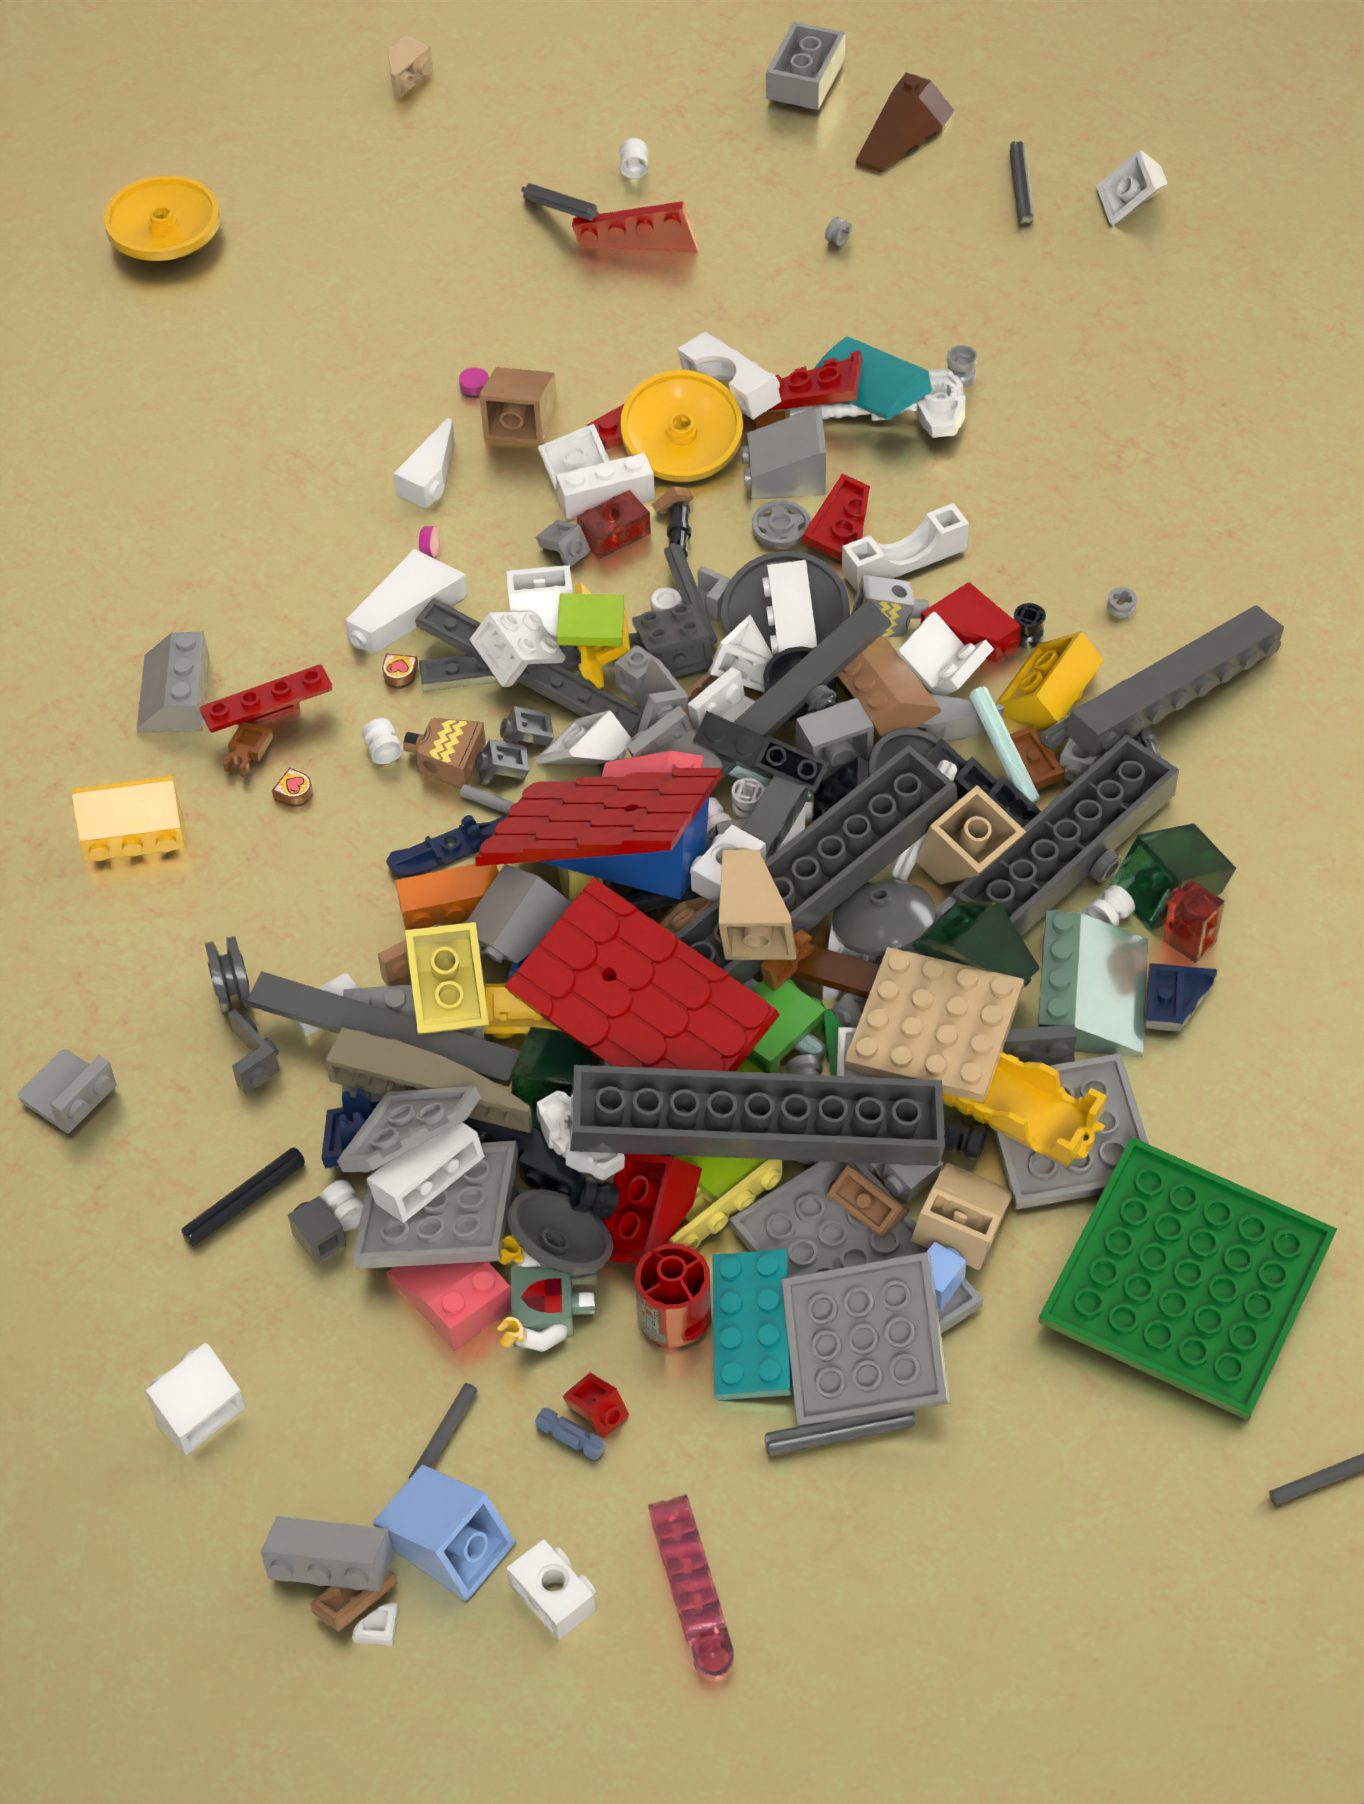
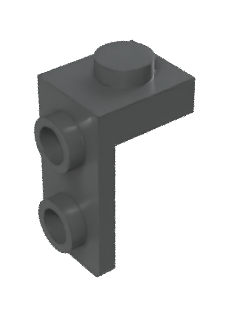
M232 1009L228 1012L232 1030L252 1051L232 1065L236 1084L246 1094L253 1088L262 1086L269 1077L279 1071L276 1058L279 1052L270 1038L266 1037L263 1039L258 1034V1029L249 1016L242 1017L236 1009Z

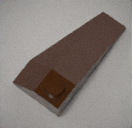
M909 73L903 75L892 90L856 159V165L881 173L904 158L906 151L914 146L919 148L924 144L927 137L932 134L937 136L944 131L955 116V110L931 80Z

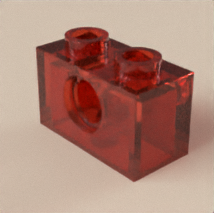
M630 490L614 496L610 500L577 516V523L581 526L591 549L590 551L598 560L651 534L650 512Z
M1192 879L1181 889L1177 887L1167 899L1166 904L1169 907L1163 922L1165 926L1163 942L1197 963L1217 943L1225 901Z

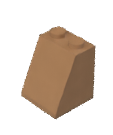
M495 367L479 395L484 439L543 445L556 398L555 372Z

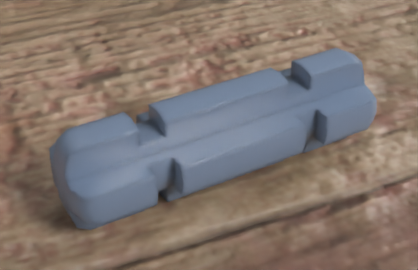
M543 1408L535 1420L538 1429L547 1434L552 1432V1437L577 1451L584 1450L583 1454L593 1460L599 1459L606 1447L603 1438L594 1433L588 1435L589 1430L564 1416L558 1418V1413L549 1408Z

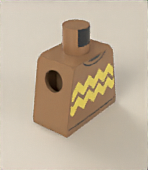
M433 718L429 721L424 735L413 732L406 733L403 750L416 753L418 770L421 774L461 789L464 784H469L475 770L477 754L483 751L486 745L484 722Z

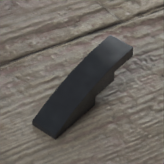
M942 738L934 744L924 757L936 768L942 760L956 765L957 773L953 782L957 785V797L959 799L977 785L1022 828L1041 812L1004 775L996 779L974 757L966 761Z

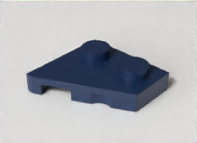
M1150 963L1145 1028L1181 1032L1216 982L1217 969Z

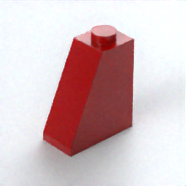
M970 582L921 612V623L929 614L936 612L965 646L969 643L976 645L986 639L994 648L986 660L996 663L1006 655H1012L1020 645L1021 625Z

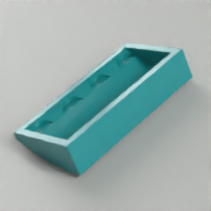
M848 336L833 346L814 367V369L824 366L823 361L836 358L837 362L851 358L850 353L860 350L863 363L857 400L847 402L886 420L891 419L932 391L928 370Z

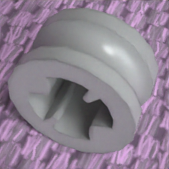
M834 217L826 228L825 239L829 242H834L839 247L843 246L851 235V223L843 222V219L840 217Z
M1115 588L1109 593L1107 609L1116 617H1128L1135 611L1137 596L1129 588ZM1120 600L1127 601L1123 605L1117 604Z

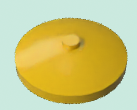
M175 175L149 177L124 187L109 201L104 213L106 234L111 244L125 255L148 261L171 260L195 252L214 236L220 223L218 202L213 192L204 184L194 179Z
M671 370L656 374L640 383L631 392L622 409L621 437L628 455L633 456L645 453L654 476L673 482H691L707 478L723 469L732 460L741 443L743 419L736 398L725 385L704 373L690 370Z

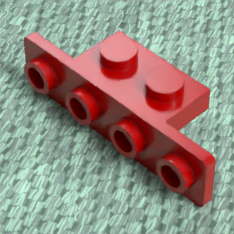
M319 664L200 706V712L211 733L236 724L239 727L242 722L255 725L300 709L299 702L333 690V686L323 665Z

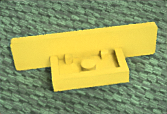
M768 1159L716 1202L698 1187L694 1204L682 1221L686 1226L669 1239V1244H682L696 1250L701 1241L708 1235L721 1231L729 1218L738 1211L741 1212L752 1205L755 1198L765 1189L771 1190L779 1183L782 1177V1160Z

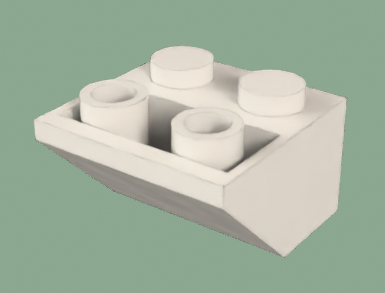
M570 565L506 571L510 612H534L541 618L544 627L552 638L557 640L560 593L573 594Z
M206 1342L197 1350H191L186 1353L177 1366L167 1374H161L156 1377L150 1387L145 1390L157 1427L185 1456L245 1408L239 1387Z

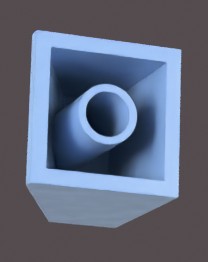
M425 1465L419 1467L372 1522L375 1527L388 1528L393 1551L465 1601H468L516 1543L485 1492Z

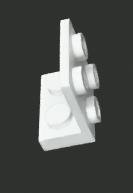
M489 612L469 639L502 687H511L528 664L562 663L566 658L559 645H557V641L552 638L544 627L541 618L534 612Z
M932 612L896 652L932 694L946 696L958 690L994 648L986 639L976 645L969 643L965 646L936 612Z
M731 667L687 704L691 725L697 733L706 711L734 722L755 701L745 696L742 674Z

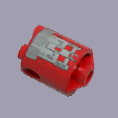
M663 1244L650 1249L640 1259L635 1269L638 1323L643 1333L651 1340L659 1343L663 1349L674 1350L679 1346L696 1341L711 1325L710 1268L700 1253L682 1244Z

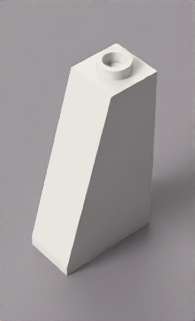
M413 549L345 620L348 641L356 648L364 649L372 654L379 652L418 628L416 627L415 619L433 598L450 607L463 600L467 596L465 574Z

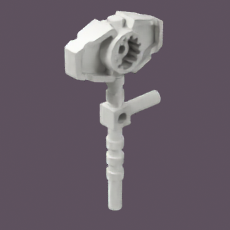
M950 369L928 370L932 391L898 414L907 411L909 413L918 411L920 424L928 431L932 438L955 436L965 418L966 405L963 384ZM842 403L789 409L791 417L807 410L821 407L823 419H828V417L843 418V416L858 417V415L872 414L852 404ZM872 414V421L886 420L875 414Z
M557 1090L537 1102L536 1114L548 1147L554 1148L558 1155L562 1154L566 1158L567 1166L584 1174L590 1173L600 1180H605L624 1168V1153L570 1151L571 1097L565 1092Z

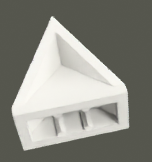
M751 615L746 617L720 642L708 673L720 677L733 667L741 672L743 686L765 693L763 674L767 663L774 656Z

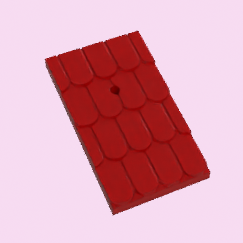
M673 768L672 772H634L624 777H577L576 781H539L532 783L524 789L520 800L510 807L506 818L496 825L493 835L482 843L479 853L475 856V867L542 862L680 900L691 884L690 867L693 861L698 856H703L706 853L709 795L722 778V768Z
M595 878L589 881L583 892H580L563 913L561 919H558L541 940L539 946H536L519 967L517 973L504 986L509 993L608 1066L736 1072L780 1016L776 1008L768 1004L765 999L735 980L722 968L676 938L673 933L639 911L636 906Z

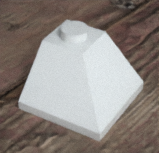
M1139 149L1096 186L1109 223L1114 226L1147 202L1168 183L1161 165Z
M611 710L577 718L535 760L538 764L550 765L604 764L609 761L622 759L626 755V745L631 742L632 738Z

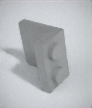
M658 658L651 659L637 702V707L643 710L637 733L649 729L663 713L672 711L677 706H680L684 711L687 706L689 696Z
M677 706L672 711L663 713L654 725L646 731L637 733L631 742L626 745L631 757L677 751L704 756V768L723 769L721 760L714 752L693 744L696 731L693 729L687 714L680 706Z
M61 1050L19 1091L18 1097L21 1103L69 1134L117 1084L110 1062L99 1055L91 1064H88L69 1050Z

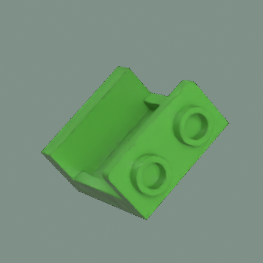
M789 978L775 992L764 984V980L752 990L765 999L768 1004L776 1008L780 1014L746 1058L764 1073H780V1060L814 1028L819 1032L823 1030L824 1011H826V1008L820 1000L815 997H809L798 989L796 984Z

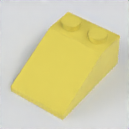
M476 922L405 930V943L418 1035L489 1026Z

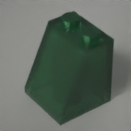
M1192 823L1138 834L1110 886H1120L1130 894L1135 904L1134 913L1153 931L1221 894L1234 874L1236 867L1196 824Z
M956 901L911 944L915 951L924 956L975 967L990 973L996 972L1024 979V988L1029 985L1031 977L1040 969L999 901Z
M531 1026L512 1069L511 1093L530 1106L532 1125L542 1133L536 1114L537 1102L557 1090L565 1092L571 1097L574 1065L599 1066V1058L560 1030Z

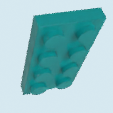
M777 1249L713 1254L714 1395L716 1400L792 1395L791 1362L782 1279L789 1278L787 1250Z

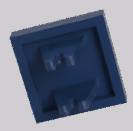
M361 1088L356 1090L355 1098L351 1097L348 1091H343V1107L327 1110L321 1155L325 1168L339 1166L337 1160L380 1102H371Z

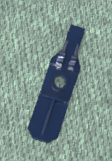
M507 815L491 822L477 824L473 816H465L461 820L459 828L432 839L427 836L424 842L410 848L391 851L386 863L394 875L402 878L426 874L479 852L482 843L493 835L496 825L504 820ZM449 843H455L454 846H447Z

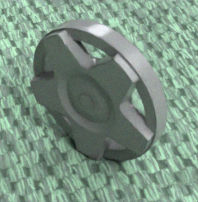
M776 500L762 505L755 511L752 518L754 535L764 546L769 548L800 545L802 535L810 524L808 512L801 505L787 500ZM786 509L795 511L796 513L790 514L787 512ZM771 510L770 516H762L763 514Z

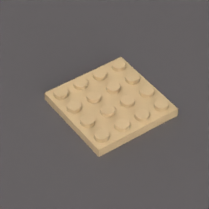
M887 947L845 1057V1069L881 1078L942 1080L943 1093L984 1103L1024 989V979Z

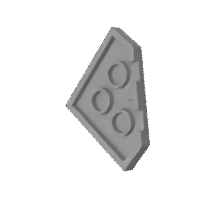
M476 1086L386 1092L337 1160L343 1172L373 1171L462 1123L470 1116L471 1111L481 1098Z

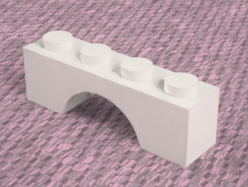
M705 331L677 348L682 370L704 373L716 380L731 381L729 383L730 390L736 398L741 412L752 420L781 402L778 390L780 383L773 373H768L759 367L755 361H750L742 356L738 350H733L724 344L720 338H715Z
M953 503L927 513L922 523L912 534L896 543L880 544L875 542L871 535L843 545L842 573L857 592L862 575L893 579L967 550L969 523Z

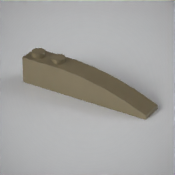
M342 1027L325 1060L330 1082L356 1089L361 1088L364 1091L383 1096L386 1092L476 1086L481 1098L468 1118L531 1133L533 1129L530 1106L500 1085L441 1055L402 1043L394 1038L386 1039L370 1035L362 1030H351Z

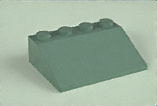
M1046 910L1038 1027L1075 1024L1077 1034L1075 1052L1109 1055L1121 1053V1056L1143 1057L1148 939L1083 913Z

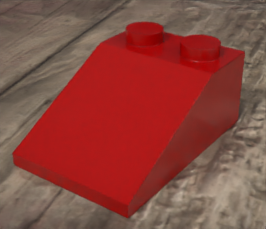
M624 1153V1168L615 1173L613 1184H616L619 1188V1202L612 1217L607 1220L603 1219L613 1241V1251L608 1261L638 1265L640 1259L650 1249L667 1244L694 1204L702 1168L670 1156Z

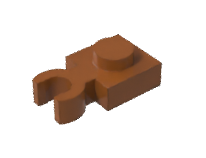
M242 722L228 744L229 754L223 760L225 772L229 773L232 766L239 764L240 776L245 777L250 771L249 761L255 760L259 762L273 739L272 730Z
M802 929L794 934L795 960H763L760 968L764 984L775 992L799 969L797 963L801 959L808 957L814 950V946L808 943L812 936Z

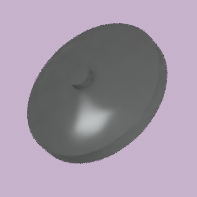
M777 551L764 554L748 562L737 571L726 587L721 605L725 635L727 637L746 617L751 615L772 652L770 636L776 635L775 625L769 626L766 607L773 605L772 597H765L763 578L769 577L767 565L806 560L817 645L850 616V605L846 587L832 567L813 555L798 551Z

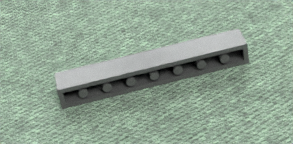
M1255 605L1071 711L1066 735L1093 758L1105 751L1107 752L1125 735L1131 738L1135 737L1145 727L1152 723H1159L1174 710H1181L1196 697L1206 695L1213 687L1220 683L1228 682L1234 675L1244 669L1252 668L1256 662L1264 657L1274 655L1281 646L1280 639L1284 626L1259 606Z

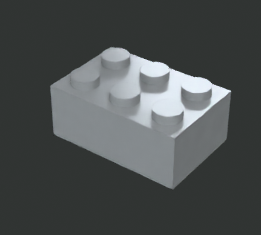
M793 21L766 71V99L819 110L845 60L846 32Z

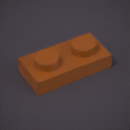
M1033 726L1010 734L1036 790L1064 780L1065 771L1046 745L1041 743V737Z

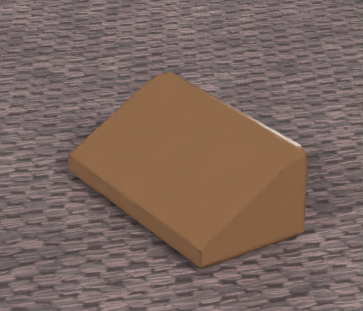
M850 1165L845 1167L826 1194L881 1238H884L910 1211L866 1175Z

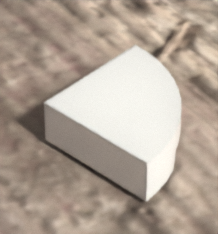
M398 1603L378 1606L377 1610L368 1614L363 1620L361 1619L354 1628L352 1634L353 1643L393 1646L399 1612Z

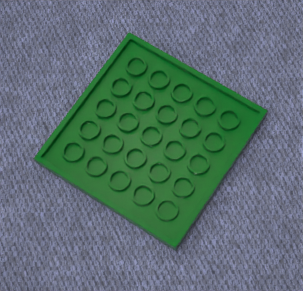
M1131 1137L1042 1309L1038 1323L1249 1421L1335 1237L1337 1228Z

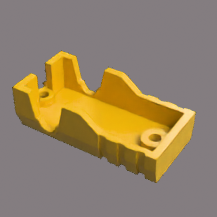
M1003 1050L984 1103L943 1093L944 1104L950 1107H957L959 1112L967 1116L969 1114L974 1116V1119L982 1124L988 1123L990 1128L1065 1167H1068L1073 1159L1085 1158L1088 1151L1093 1148L1094 1133L1102 1131L1106 1126L1098 1122L1105 1110L1106 1095L1090 1088L1084 1098L1081 1096L1080 1098L1071 1097L1066 1093L1065 1088L1061 1086L1058 1070L1044 1063H1023L1019 1061V1058L1003 1053ZM1084 1135L1087 1136V1137H1089V1139L1086 1140V1141H1083Z

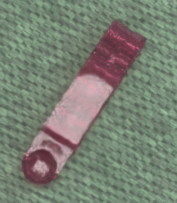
M685 1494L673 1497L671 1500L648 1504L652 1527L694 1667L704 1679L719 1681L727 1677L733 1669V1646L688 1496Z

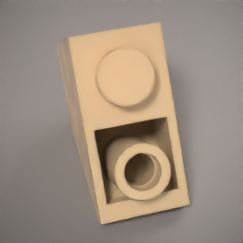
M406 35L387 49L393 93L395 97L399 98L433 69L430 46Z

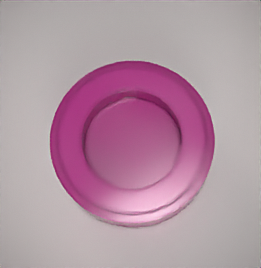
M476 367L464 370L459 375L460 390L469 396L480 395V391L489 378L488 373Z
M424 526L419 534V550L432 558H436L440 544L438 529L436 526Z

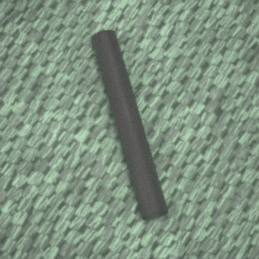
M464 1383L408 1477L409 1479L421 1465L432 1469L478 1391L476 1387L469 1383Z
M1364 1453L1270 1490L1269 1496L1271 1501L1276 1506L1363 1471Z

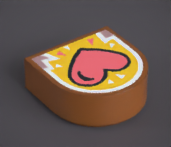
M386 653L382 665L384 680L392 686L409 684L414 679L417 671V656Z
M289 767L272 789L273 798L291 805L302 804L312 795L311 780L306 774Z

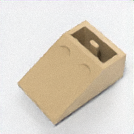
M947 1163L932 1187L920 1212L911 1241L928 1249L934 1242L943 1247H951L967 1260L966 1265L980 1271L1013 1194L1006 1187Z

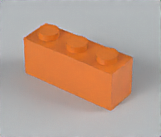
M475 864L395 880L405 930L429 928L438 923L439 925L455 924L468 920L498 875L497 865L475 867Z

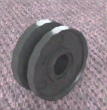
M227 937V954L224 955L219 954L213 941L204 943L215 995L218 996L222 1014L231 1011L230 996L236 994L244 1009L249 1008L247 999L250 995V985L236 937Z

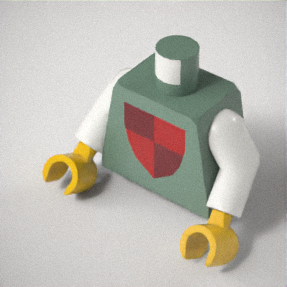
M507 1236L502 1240L504 1243L503 1247L507 1250H501L502 1257L501 1261L498 1262L509 1264L513 1260L515 1266H511V1317L505 1318L497 1327L499 1331L506 1332L500 1338V1343L504 1347L514 1345V1347H525L544 1352L574 1334L573 1315L595 1314L594 1292L573 1293L571 1274L562 1273L540 1264L522 1250L513 1236Z

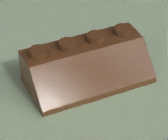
M878 637L835 676V680L850 700L854 698L859 700L874 725V732L880 739L894 730L903 728L915 729L942 712L940 706L903 659L899 657L886 638Z

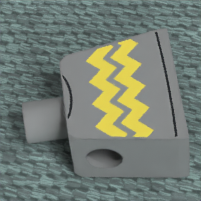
M862 575L851 615L869 599L892 623L879 637L904 636L907 634L910 620L921 619V612L929 608V601L914 599L912 587L908 581Z

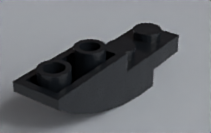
M706 711L693 739V744L723 756L724 760L770 779L777 775L808 787V792L816 794L829 765L828 761L769 735L767 737L708 711Z
M467 1118L463 1121L464 1124L477 1131L480 1143L517 1142L519 1150L517 1164H519L520 1179L527 1186L535 1190L543 1189L559 1192L570 1197L572 1186L581 1174L579 1171L566 1165V1158L562 1154L558 1155L554 1148L548 1147L543 1133L534 1127L531 1133L472 1118Z

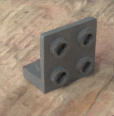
M679 604L670 609L657 612L649 611L632 618L633 626L644 649L660 659L673 677L710 669L713 662L710 635L693 604Z
M1075 1024L1010 1029L1003 1047V1053L1011 1054L1019 1058V1061L1023 1063L1036 1062L1050 1066L1075 1061L1074 1052L1077 1039Z

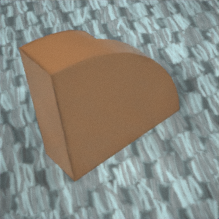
M673 486L656 500L652 507L656 514L668 513V508L673 504L680 503L682 506L683 503L687 504L693 500L694 496L689 488Z

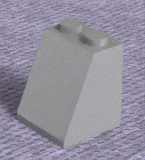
M821 407L807 410L747 433L748 445L742 446L743 464H749V468H744L745 487H751L752 499L825 495L826 446Z
M505 864L465 923L476 922L480 955L484 956L486 954L499 963L505 959L517 964L530 955L536 946H539L541 940L558 919H561V916L572 902L541 877Z

